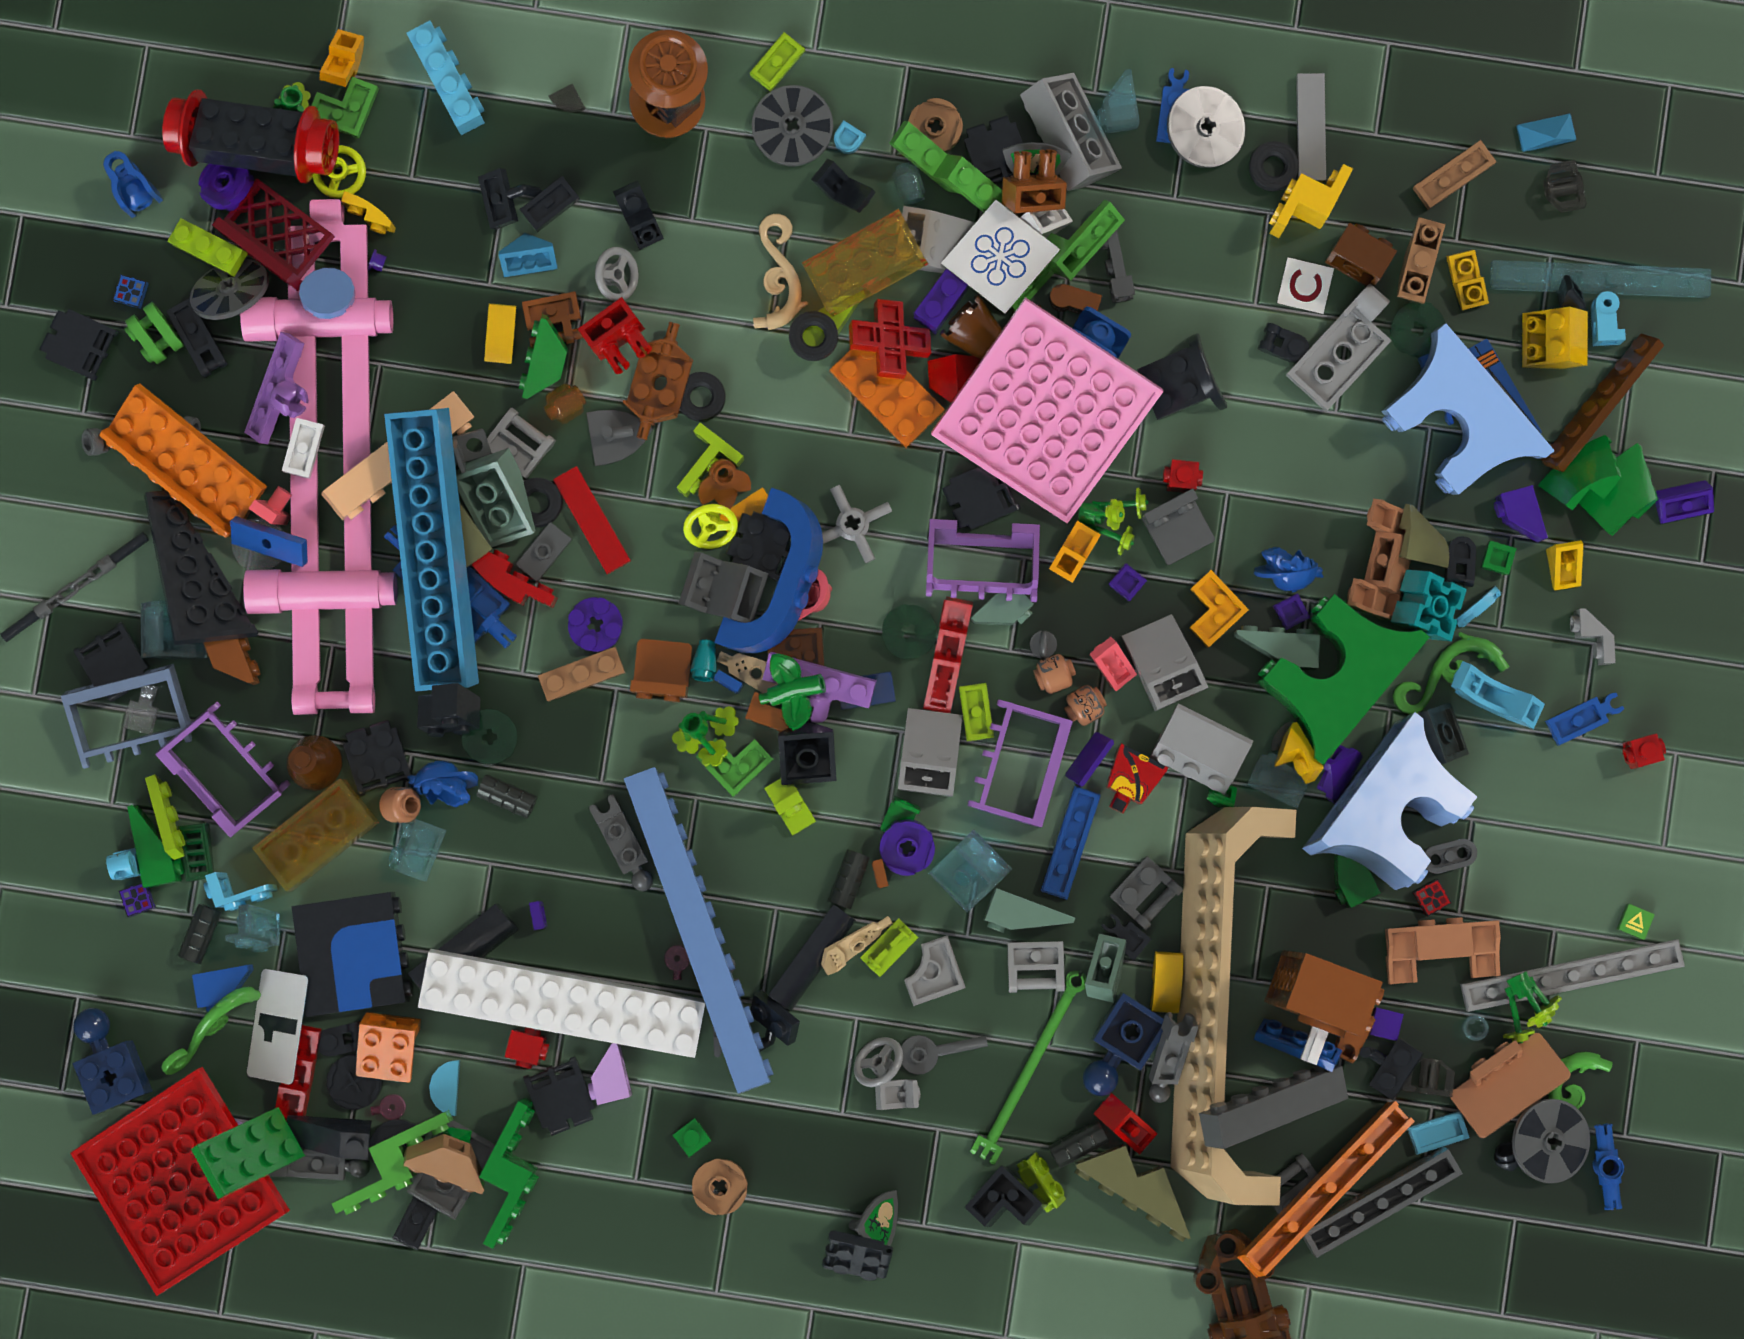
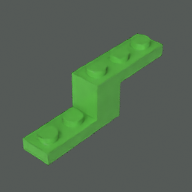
M904 121L889 142L891 146L945 191L962 194L983 213L995 200L1002 204V189L964 157L944 152L909 121Z
M1104 200L1069 240L1053 233L1046 238L1058 247L1060 251L1010 307L1013 311L1017 310L1025 297L1031 300L1054 273L1071 281L1125 221L1111 202Z
M445 1111L368 1148L382 1179L333 1202L332 1206L335 1213L337 1214L344 1210L345 1214L348 1215L360 1209V1202L368 1198L373 1203L387 1196L385 1190L393 1186L398 1191L412 1184L410 1178L416 1176L417 1173L403 1166L406 1150L403 1144L406 1143L407 1147L424 1141L422 1135L432 1131L434 1136L449 1129L447 1123L453 1121L450 1111Z

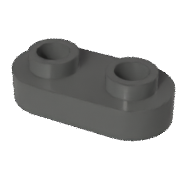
M1458 839L1428 847L1424 851L1429 859L1434 854L1439 857L1437 865H1433L1430 862L1426 867V870L1433 874L1469 866L1477 858V848L1468 839ZM1459 848L1465 849L1466 855L1464 858L1458 857L1457 850Z

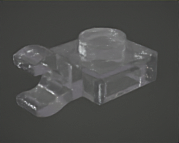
M151 685L143 686L139 702L130 701L123 724L124 728L148 735L152 734L159 708L152 706L158 692V687Z

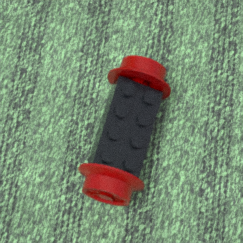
M196 89L190 93L187 99L172 98L166 107L163 119L162 136L165 149L170 153L181 154L184 163L189 167H194L201 162L297 176L301 183H308L314 173L330 175L338 157V125L335 120L322 119L315 106H308L303 112L207 99L202 90Z

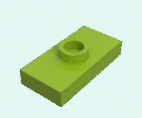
M783 32L752 69L750 76L771 92L802 56L805 48Z
M987 684L960 686L959 692L966 741L994 738L993 730L990 729L992 719Z

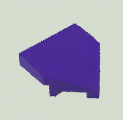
M1340 745L1332 758L1325 762V772L1317 785V789L1326 793L1328 801L1335 804L1351 782L1363 758L1358 750L1352 747L1348 749Z

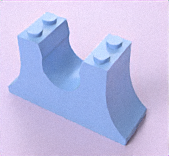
M1447 323L1439 326L1431 333L1430 353L1419 376L1407 390L1381 411L1384 415L1382 421L1391 431L1397 430L1398 432L1406 431L1422 423L1425 417L1434 411L1448 412L1457 419L1462 429L1461 444L1453 455L1444 459L1434 473L1438 478L1435 483L1445 494L1459 495L1488 470L1510 459L1523 456L1537 459L1546 458L1555 451Z
M1414 712L1393 724L1302 849L1310 855L1331 853L1345 856L1367 867L1394 890L1403 887L1408 888L1413 883L1419 884L1428 873L1426 867L1431 860L1419 845L1410 841L1405 835L1401 825V814L1404 807L1414 808L1424 819L1442 827L1449 823L1454 824L1461 818L1463 820L1466 819L1474 809L1472 803L1477 796L1456 780L1437 760L1426 739L1424 719Z

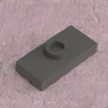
M550 522L516 565L535 581L539 582L572 539Z

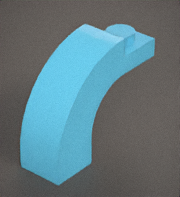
M1463 661L1454 674L1451 687L1455 689L1457 695L1502 718L1534 729L1545 705L1534 695L1506 686L1488 677L1472 664Z

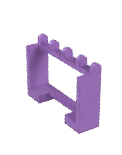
M930 519L926 596L931 597L933 590H950L951 598H956L957 591L979 592L978 599H984V592L1006 593V601H1012V594L1030 595L1031 602H1037L1040 525L1012 523L1011 536L957 533V520ZM934 544L1032 549L1031 582L1020 584L937 579L933 577Z
M998 699L997 705L1006 708L1002 726L993 723L990 725V729L1000 732L994 752L983 750L982 756L992 758L987 778L975 777L974 782L984 785L980 802L969 800L967 806L1042 828L1073 721ZM1012 711L1059 725L1032 819L985 805Z
M216 701L158 749L155 755L173 775L178 774L213 813L212 818L229 837H232L281 796L290 783L286 780L278 786L267 774L274 766L272 762H268L264 767L258 764L249 753L256 744L251 741L246 746H242L230 732L237 723L232 720L225 726L213 713L221 706ZM207 718L214 723L273 790L238 821L231 817L171 750Z

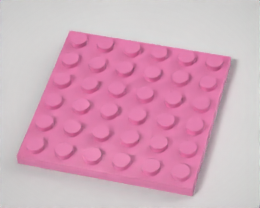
M1025 297L935 425L931 435L1068 524L1161 396L1163 389Z

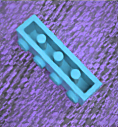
M428 21L407 32V36L459 133L463 135L484 124L481 113L485 110L478 97L472 99L468 90L472 86L465 73L459 75L455 67L459 65V62L453 50L446 51L443 43L447 39L440 26L434 28L431 21Z

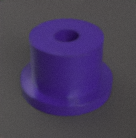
M374 249L368 270L370 271L372 268L382 272L387 256L378 254L377 250Z

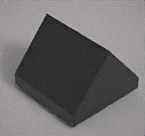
M1565 275L1557 292L1560 308L1573 307L1580 310L1586 308L1582 290L1570 275Z

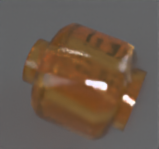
M564 383L546 394L547 405L544 406V410L551 421L557 419L561 424H567L583 414V405L586 404V400L576 385L571 386Z

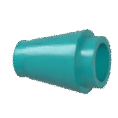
M699 641L690 668L692 679L702 682L713 681L717 673L716 643L714 641Z

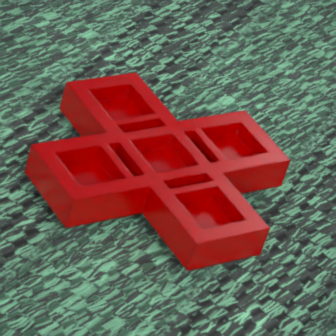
M877 299L874 303L875 322L852 320L849 324L850 349L876 352L877 377L904 379L907 375L906 356L928 358L931 354L930 329L904 326L903 302Z

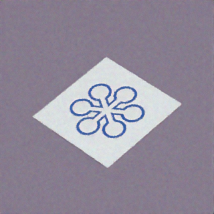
M995 200L941 264L999 310L1006 313L1060 249Z

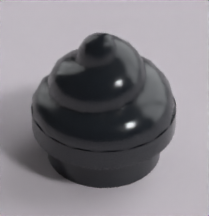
M1504 1142L1496 1147L1494 1153L1496 1165L1504 1170L1514 1171L1519 1165L1514 1157L1512 1142Z

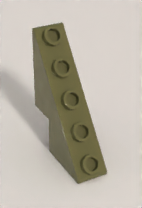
M1124 1144L1074 1162L1077 1167L1074 1173L1081 1178L1089 1181L1092 1177L1100 1183L1098 1186L1100 1190L1110 1196L1117 1193L1124 1198L1121 1203L1135 1212L1138 1208L1148 1213L1145 1218L1158 1227L1164 1223L1171 1228L1169 1233L1183 1242L1185 1238H1191L1162 1165L1136 1174Z

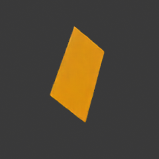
M762 487L730 510L735 514L738 522L742 513L752 516L753 511L762 514L768 494ZM720 515L721 520L729 521L726 516Z

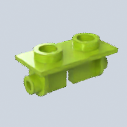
M898 918L860 958L872 971L881 977L918 937Z
M1037 1152L1033 1153L1027 1160L1025 1159L1017 1164L1019 1168L1017 1172L1029 1187L1035 1183L1038 1185V1188L1033 1191L1048 1204L1045 1208L1046 1213L1054 1208L1057 1209L1066 1200L1062 1186L1053 1179L1049 1173L1047 1162L1039 1157Z

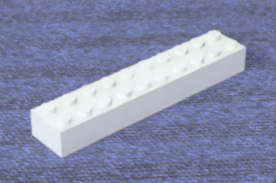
M430 949L418 1008L695 1058L705 1002L702 998Z

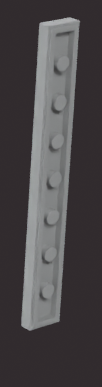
M1679 939L1531 969L1527 970L1529 977H1533L1538 988L1547 996L1685 967ZM1526 971L1460 984L1466 1012L1509 1004V998L1504 990L1509 987L1506 980ZM1532 993L1534 998H1537V995L1535 993ZM1514 995L1516 1002L1528 1000L1527 997L1518 999L1517 995Z

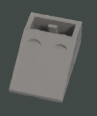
M903 206L902 216L904 217L901 219L895 266L943 274L947 268L941 262L976 222L932 210Z
M1172 614L1121 636L1154 711L1209 688Z
M908 708L898 790L953 797L963 715Z

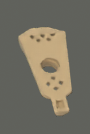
M720 652L717 662L728 666L730 674L761 693H766L768 687L777 685L776 683L762 680L767 661L740 653L731 656ZM759 668L762 671L760 678L755 679L752 677L751 672L753 669Z
M889 916L878 923L872 922L826 947L821 962L825 973L830 975L838 972L846 966L847 961L881 935L882 930L893 924Z

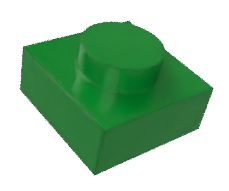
M1491 540L1488 541L1481 568L1509 575L1517 548Z
M696 1118L673 1134V1137L688 1157L712 1140Z

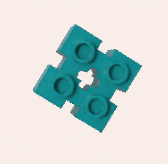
M1406 570L1400 591L1404 593L1403 600L1396 602L1391 622L1405 629L1422 630L1432 640L1452 642L1458 621L1453 619L1455 610H1461L1467 589L1453 582H1445V578L1430 571Z

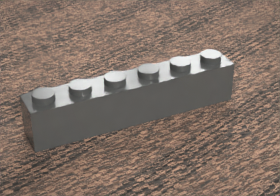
M1313 1065L1314 1068L1310 1070L1303 1069L1293 1072L1292 1077L1274 1079L1272 1085L1254 1087L1249 1094L1234 1095L1229 1102L1211 1104L1209 1106L1210 1109L1199 1113L1205 1146L1225 1149L1348 1099L1343 1067L1335 1066L1333 1072Z
M1441 1147L1327 1212L1308 1231L1303 1239L1311 1253L1318 1258L1463 1173L1450 1150Z

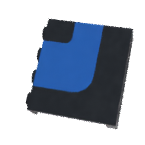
M395 892L291 906L300 975L308 978L304 1005L306 1017L410 1002L409 996L413 995L411 979L406 977L405 970L409 968V957L407 952H403L402 941H405L406 935L404 925L399 924L398 913H402L400 897H396Z

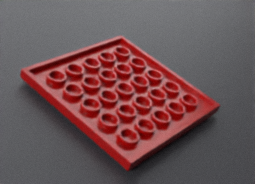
M203 1067L190 1073L70 1153L156 1296L290 1211L269 1175L225 1197L217 1198L191 1149L208 1139L238 1126Z

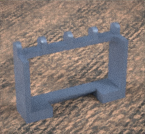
M174 664L147 670L143 675L95 687L92 684L68 690L61 695L83 769L90 767L88 757L104 753L109 763L114 761L112 751L131 746L133 754L135 756L140 755L139 744L158 740L160 747L167 743L166 737L178 734L191 723ZM167 681L179 720V727L94 749L89 748L76 703ZM191 733L184 738L186 743L192 741Z

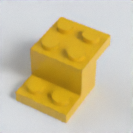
M1343 164L1339 171L1334 169L1325 185L1302 173L1297 181L1292 179L1281 200L1285 201V204L1279 203L1269 221V224L1273 225L1269 234L1280 238L1292 215L1321 229L1329 217L1353 168Z

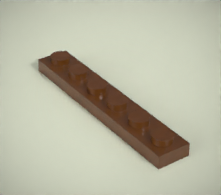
M1641 333L1632 342L1629 349L1598 385V388L1582 405L1570 423L1565 426L1554 443L1550 445L1555 451L1548 457L1540 459L1545 466L1561 472L1565 471L1663 348L1664 344L1658 338Z

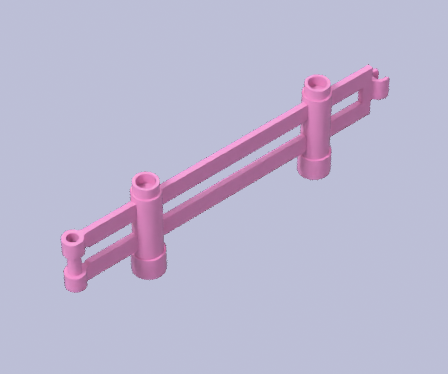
M339 199L311 200L310 218L335 236L331 242H340L341 271L351 278L355 288V301L353 305H350L346 309V313L339 317L320 319L303 308L299 291L288 285V300H278L277 297H262L251 308L240 313L241 331L245 342L277 341L280 332L290 333L304 343L302 355L297 363L293 380L305 389L309 402L305 403L301 400L300 403L306 407V410L295 418L290 417V439L296 418L317 423L316 337H342L343 473L346 474L371 455L369 336H378V333H393V306L391 300L377 301L376 298H368L367 225H344L345 211ZM291 226V231L303 229V226ZM320 232L309 234L310 245L319 242L324 235ZM303 236L291 238L292 249L304 247ZM304 253L292 256V266L297 269L304 261ZM315 262L301 278L302 281L307 275L315 271ZM317 452L310 479L290 474L292 494L291 534L307 539L308 563L303 567L291 563L292 572H282L280 569L246 570L243 587L245 609L247 614H277L292 610V711L294 715L318 714V709L349 708L350 713H374L373 609L397 604V577L395 572L381 573L380 570H372L371 500L362 505L364 511L351 520L349 517L344 519L345 571H319ZM345 609L346 680L350 683L349 691L318 692L317 684L321 681L320 610Z

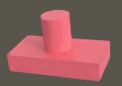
M278 486L268 501L255 499L249 509L270 524L287 525L291 515L284 511L283 508L292 494Z
M1112 637L1097 645L1090 653L1099 670L1115 691H1118L1137 675Z

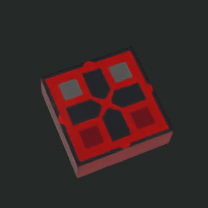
M1438 879L1412 892L1426 917L1452 903Z

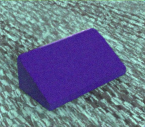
M1705 480L1656 491L1658 500L1655 502L1661 524L1714 512L1713 487Z
M1095 732L1065 773V776L1079 787H1083L1112 748L1114 741L1099 732Z

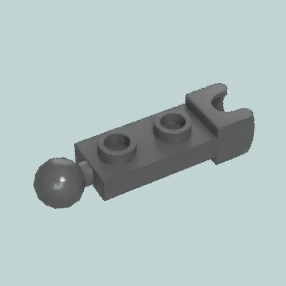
M1116 230L1101 246L1102 250L1106 249L1108 259L1105 260L1107 276L1112 275L1109 283L1112 303L1132 300L1133 295H1135L1132 276H1126Z
M612 794L608 796L610 804L608 812L602 813L595 805L589 806V810L623 875L631 871L633 873L632 886L638 891H647L653 885V876L649 871L643 870L641 866L649 861L629 825L618 800Z
M1171 1012L1166 1013L1161 1027L1163 1032L1149 1074V1079L1152 1083L1149 1088V1096L1154 1102L1162 1103L1170 1097V1087L1168 1084L1178 1085L1190 1044L1194 1042L1198 1031L1197 1021L1191 1013H1186L1180 1023L1172 1020L1173 1015Z
M301 1148L305 1154L303 1158L269 1174V1176L345 1180L346 1172H350L352 1176L362 1178L369 1173L370 1163L368 1160H347V1158H338Z

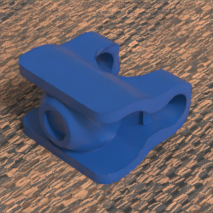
M114 151L105 157L103 165L111 180L112 193L119 206L131 218L137 216L135 211H141L150 206L153 199L158 203L164 201L156 187L124 153ZM122 159L124 163L118 165L114 172L112 170V163L115 160Z
M1088 306L1084 307L1072 328L1117 359L1131 338L1129 330Z

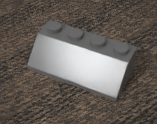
M1074 73L1043 78L1020 94L1025 109L1030 114L1037 133L1043 142L1072 153L1059 173L1060 178L1067 182L1066 188L1068 191L1084 188L1122 169Z

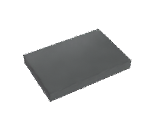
M454 1120L447 1124L448 1127L469 1130ZM472 1131L470 1144L483 1170L495 1144ZM417 1173L407 1190L409 1194L453 1220H456L472 1193L463 1190L455 1184L449 1182L442 1183L425 1173Z

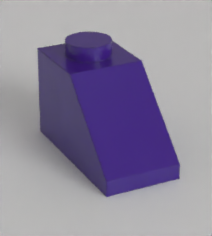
M1533 485L1501 493L1495 497L1497 501L1494 502L1495 513L1498 518L1502 519L1503 524L1535 542H1541L1548 538Z

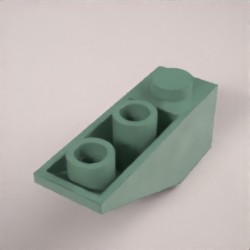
M1241 626V630L1234 632V637L1274 661L1283 658L1298 665L1300 669L1315 670L1319 667L1320 635H1314L1311 629H1296V633H1285V628L1269 627V632L1258 631L1257 626Z

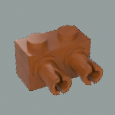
M1044 149L1039 151V171L1036 175H1030L1032 153L1021 151L1020 155L1019 151L1014 152L1013 175L1011 177H1003L1002 204L1014 213L1065 209L1067 182L1055 174L1057 151L1052 149H1046V153Z

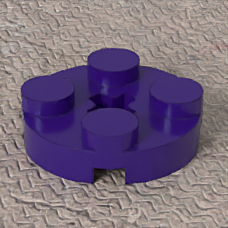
M208 164L199 177L200 196L208 205L215 209L233 211L247 196L250 187L254 184V177L249 169ZM223 180H225V181H228V180H229V182H228V184H227L226 186L223 187V186L221 185V183H222Z
M591 597L584 599L573 608L568 616L570 637L577 646L586 651L599 653L610 649L617 644L622 634L624 624L622 615L618 608L605 598ZM594 617L596 620L602 619L603 621L599 632H596L594 629L589 630L588 625L591 624V619Z
M911 819L897 820L891 823L883 832L880 839V854L889 870L899 875L910 876L930 865L935 854V843L931 831L922 823ZM907 840L911 841L915 850L909 851L908 854H903V848L899 847L900 844L906 843Z

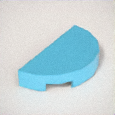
M1496 586L1492 587L1455 619L1458 620L1457 625L1459 628L1466 626L1473 618L1479 616L1501 596V592Z
M460 1060L449 1061L438 1067L432 1075L429 1085L430 1097L435 1106L442 1112L449 1110L452 1116H456Z

